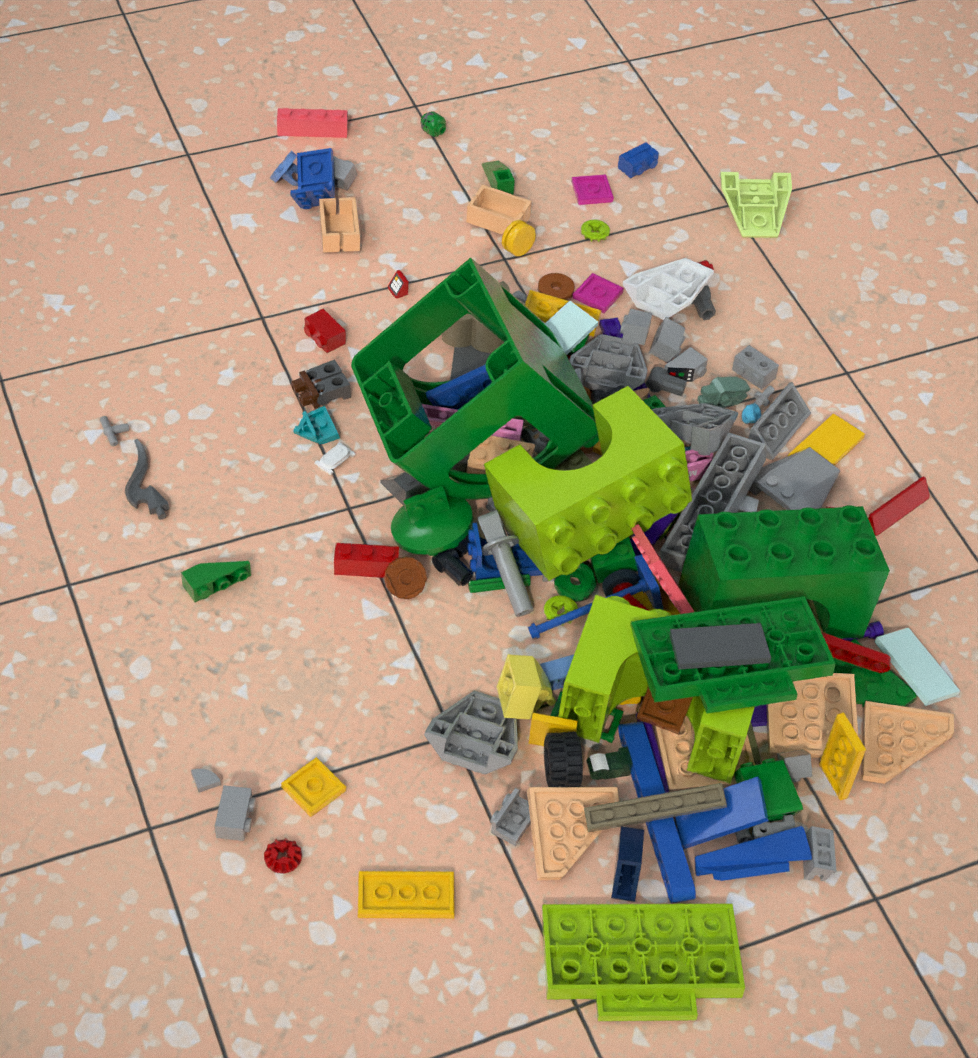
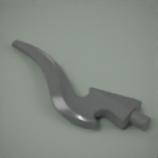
M136 439L134 442L138 450V461L133 474L126 484L125 495L128 502L137 509L140 503H146L150 515L157 514L158 518L163 520L166 518L165 511L169 510L168 502L153 486L149 485L146 489L140 488L148 469V456L143 445Z

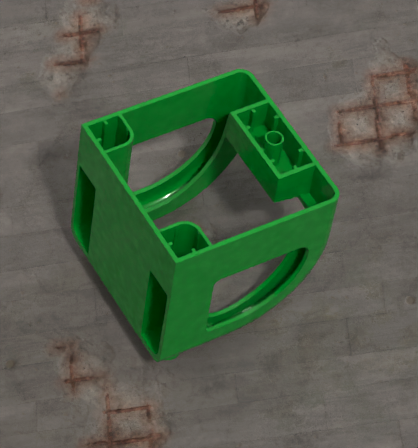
M471 257L353 357L351 362L352 370L389 460L431 490L443 486L448 497L465 500H480L492 497L486 474L464 473L451 468L515 416H522L550 439L544 450L533 458L538 464L554 470L581 447L590 448L599 441L593 404L554 332ZM466 314H471L504 342L489 355L486 361V371L492 383L427 435L432 430V426L422 404L432 405V403L427 398L426 392L449 381H419L409 377L403 371L406 363Z

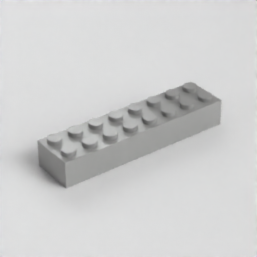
M728 432L692 494V501L688 503L660 550L661 559L667 568L682 572L698 514L737 513L766 461V444Z

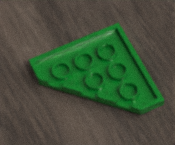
M853 639L851 641L852 643L861 645L856 639ZM833 658L836 663L833 673L854 674L856 704H862V707H864L865 701L908 707L917 700L918 696L891 670L885 673H878Z

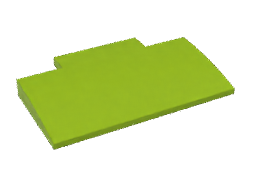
M542 904L547 1000L596 999L598 1021L697 1020L696 998H743L745 983L733 904Z

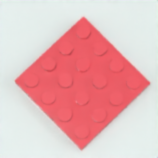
M639 524L631 528L635 534L632 537L633 541L679 613L694 612Z

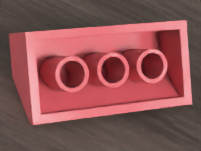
M278 108V136L347 138V110Z

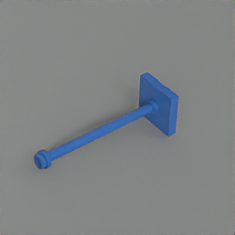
M642 554L634 557L640 578L638 584L607 597L618 596L622 598L627 593L634 595L642 591L643 593L646 592L654 609L664 610L659 586ZM592 603L537 626L535 623H532L528 627L532 639L540 638V633L588 614Z

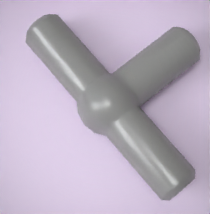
M106 416L100 418L104 435L107 436L111 446H116L118 441L115 434L129 431V425L126 423L111 426Z

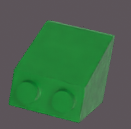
M775 758L761 761L762 764L754 765L753 762L744 763L734 772L736 784L757 776L761 779L769 820L767 822L783 820L784 816H795L803 810V805L783 760L775 761Z

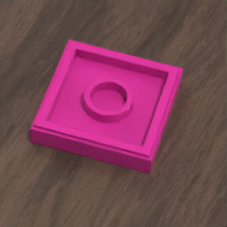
M606 174L572 177L571 182L578 205L613 202L614 197Z
M592 273L573 293V299L605 313L623 294L624 288Z

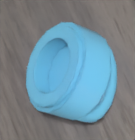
M755 403L747 405L742 412V421L746 424L756 423L762 416L759 406Z

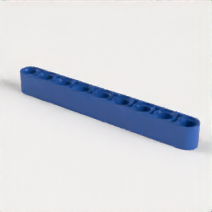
M643 722L619 724V738L637 797L641 798L665 793ZM673 817L645 822L670 903L694 900L696 898L694 882Z

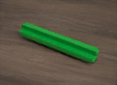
M521 574L525 587L530 586V575ZM501 577L471 580L468 582L470 593L505 589Z

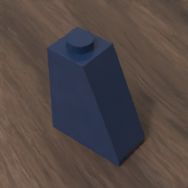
M621 826L611 898L635 902L642 865L644 830Z

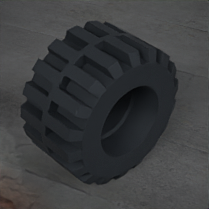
M576 732L547 733L544 740V767L548 787L568 788L581 786L583 760L581 744Z

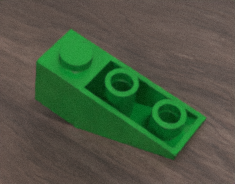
M499 160L482 163L490 186L514 195L515 180L510 169Z
M249 561L200 563L181 572L182 585L193 601L197 602L208 598L218 591L225 590L239 581L246 580L251 576V566Z

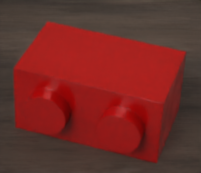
M324 309L305 317L304 331L306 335L311 337L317 346L326 353L346 344V330Z

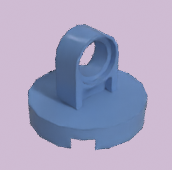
M291 150L283 162L275 169L270 179L276 183L282 177L291 185L298 186V181L292 177V173L298 174L297 165L293 163L297 154Z

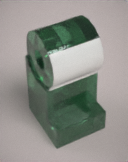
M621 747L617 752L593 754L586 760L590 777L594 780L630 776L633 764L628 747Z

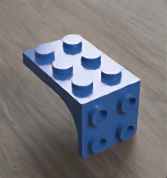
M332 148L297 153L298 189L291 190L290 195L298 206L302 209H311L312 207L319 206V199L335 198Z
M477 522L472 523V530H468L469 542L471 543L467 544L468 555L472 556V559H470L471 571L475 572L476 580L501 577L494 556L482 555L481 548L488 544V542L479 536ZM518 543L511 548L520 574H529L530 576L543 575Z

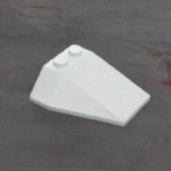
M683 258L636 273L624 280L623 286L637 308L652 313V315L664 320L666 317L669 318L690 305L712 277L714 270L690 259Z

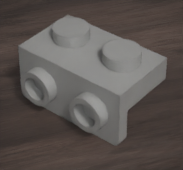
M517 788L511 794L508 793L502 802L503 807L500 811L496 810L490 820V823H492L491 833L514 846L517 845L531 824L528 801L519 796L520 790Z

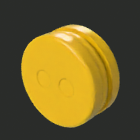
M523 220L513 221L503 233V248L514 256L526 254L534 244L536 237L535 229Z

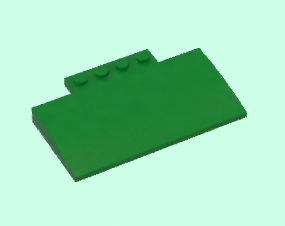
M805 596L637 620L630 623L654 703L700 696L706 714L796 700L798 693L793 684L794 681L833 676L836 664ZM761 623L771 655L770 663L678 669L669 635L670 629Z

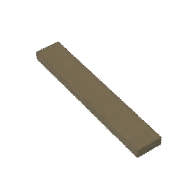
M722 783L586 807L584 812L588 832L726 808L727 804Z

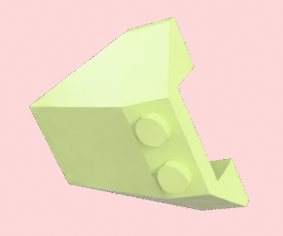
M721 172V190L741 236L744 238H778L792 191L791 173H773L771 180L739 179V172Z

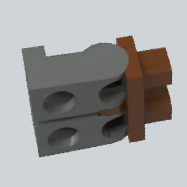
M335 360L311 368L306 372L305 370L299 372L300 378L291 381V387L295 394L304 391V393L298 394L302 407L312 404L314 409H316L320 405L328 404L331 400L342 397L343 400L351 398L350 383Z

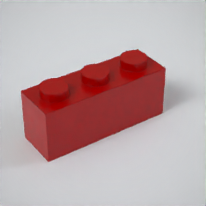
M336 543L334 575L384 578L385 570L389 563L399 558V546Z

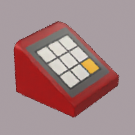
M397 270L388 285V289L396 299L408 295L409 281L400 270Z

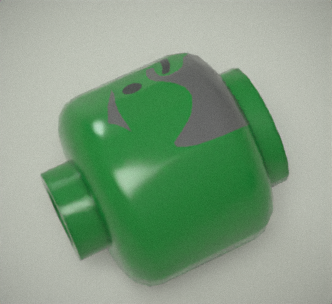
M431 111L422 116L421 128L430 136L438 137L446 130V120L438 113Z

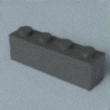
M470 454L466 455L451 469L464 473L467 472ZM406 472L380 480V483L402 505H404L403 500L431 490Z

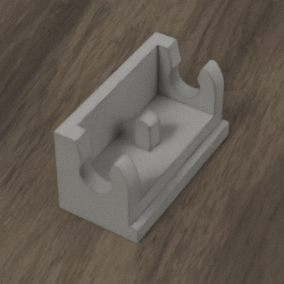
M811 826L806 832L812 860H803L804 879L812 880L815 875H821V881H825L832 873L835 874L837 872L834 832L830 829Z

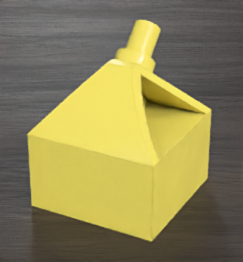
M508 654L496 686L504 718L531 719L532 714L536 713L545 701L549 706L555 705L556 699L552 696L550 682L538 661L533 656Z

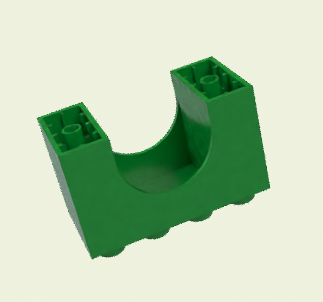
M847 505L838 508L818 509L806 507L798 510L778 511L765 509L758 512L738 513L719 512L717 514H698L678 585L694 612L805 596L806 599L813 601L824 633L841 639H863L890 570L863 506Z

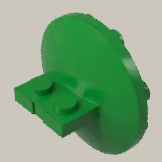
M440 486L421 495L403 500L404 505L397 511L391 523L393 539L401 549L413 554L435 556L439 552L456 548L459 542L467 536L468 530H471L474 517L471 506L465 499L446 496L443 486Z

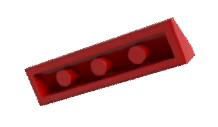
M924 476L869 514L868 519L875 536L884 532L929 499V489Z

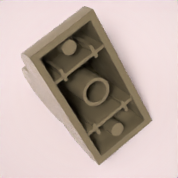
M504 281L500 282L510 292L509 286ZM471 314L464 315L442 333V340L450 346L461 348L472 345L478 351L492 353L504 343Z

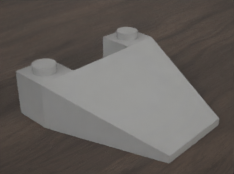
M708 403L651 409L680 439L691 442V450L698 451V454L704 456L719 450L738 416L736 411Z

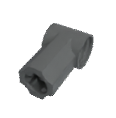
M706 285L691 304L695 305L700 318L710 320L711 317L715 316L716 310L711 301L710 288Z
M654 367L646 381L647 388L649 387V390L652 392L663 390L678 396L683 395L687 384L686 380L668 375L667 371L662 367Z

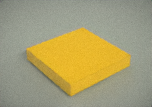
M533 713L528 744L544 746L547 733L576 732L578 721Z
M317 757L281 783V788L310 817L346 791V786Z

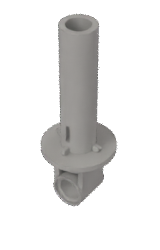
M498 510L479 516V524L488 544L481 548L482 555L494 556L515 616L520 617L531 613L534 609L511 550L519 542L518 536L506 535Z

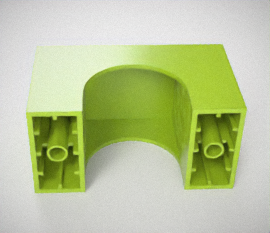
M629 386L593 404L602 457L592 464L567 471L549 469L538 464L521 444L484 463L495 509L498 510L505 529L511 536H518L519 546L548 581L561 574L568 575L573 573L582 562L597 554L610 552L618 542L634 534L631 528L637 524L645 532L655 521L670 513L676 514L681 512L692 501L684 443Z
M595 595L564 682L558 715L561 718L578 721L576 729L578 737L599 743L606 721L613 709L628 699L646 695L649 686L642 668L630 623L631 621L671 616L669 612L661 609L648 611L631 606L627 600L618 596L605 598ZM700 696L693 697L686 715L694 731V746L687 771L731 784L755 706L706 714Z

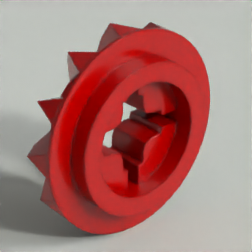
M286 837L284 840L275 839L272 844L267 845V849L264 852L266 866L276 873H289L295 870L302 860L301 847L296 844L295 840L289 841ZM287 851V858L283 856L280 859L278 852L283 853Z

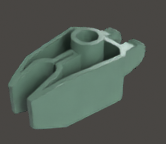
M716 377L711 381L710 385L701 388V395L698 396L697 401L699 404L708 403L727 408L745 400L748 396L746 392L751 388L745 380L738 377Z

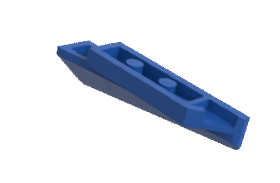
M802 826L698 855L695 857V875L713 874L715 880L724 881L790 872L788 861L812 860V854L805 830Z

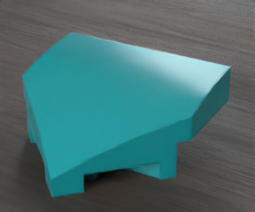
M325 406L309 413L303 411V417L299 425L295 426L293 430L295 434L321 445L340 438Z

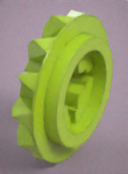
M588 220L581 226V234L584 235L585 239L590 238L591 242L593 240L598 242L606 240L610 233L609 226L601 220Z
M566 596L551 597L544 605V613L547 620L578 609L577 604ZM564 607V612L558 615L557 611Z

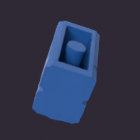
M645 142L621 154L618 160V169L623 173L625 172L629 178L641 175L644 171L657 166L659 153Z

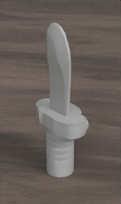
M768 386L763 393L756 392L754 395L756 401L754 403L759 407L761 405L768 406L770 403L768 398L775 389L772 386Z

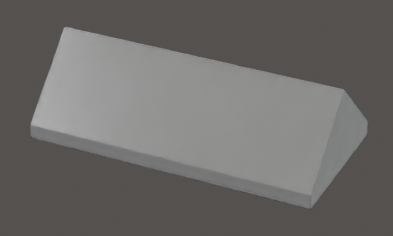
M790 382L750 429L748 439L766 444V458L769 460H773L811 414L793 382Z

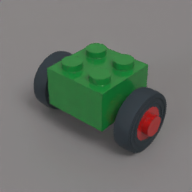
M629 537L618 542L610 552L597 554L590 558L598 584L602 583L606 597L638 584L640 580L636 573L637 567L634 559L636 556Z

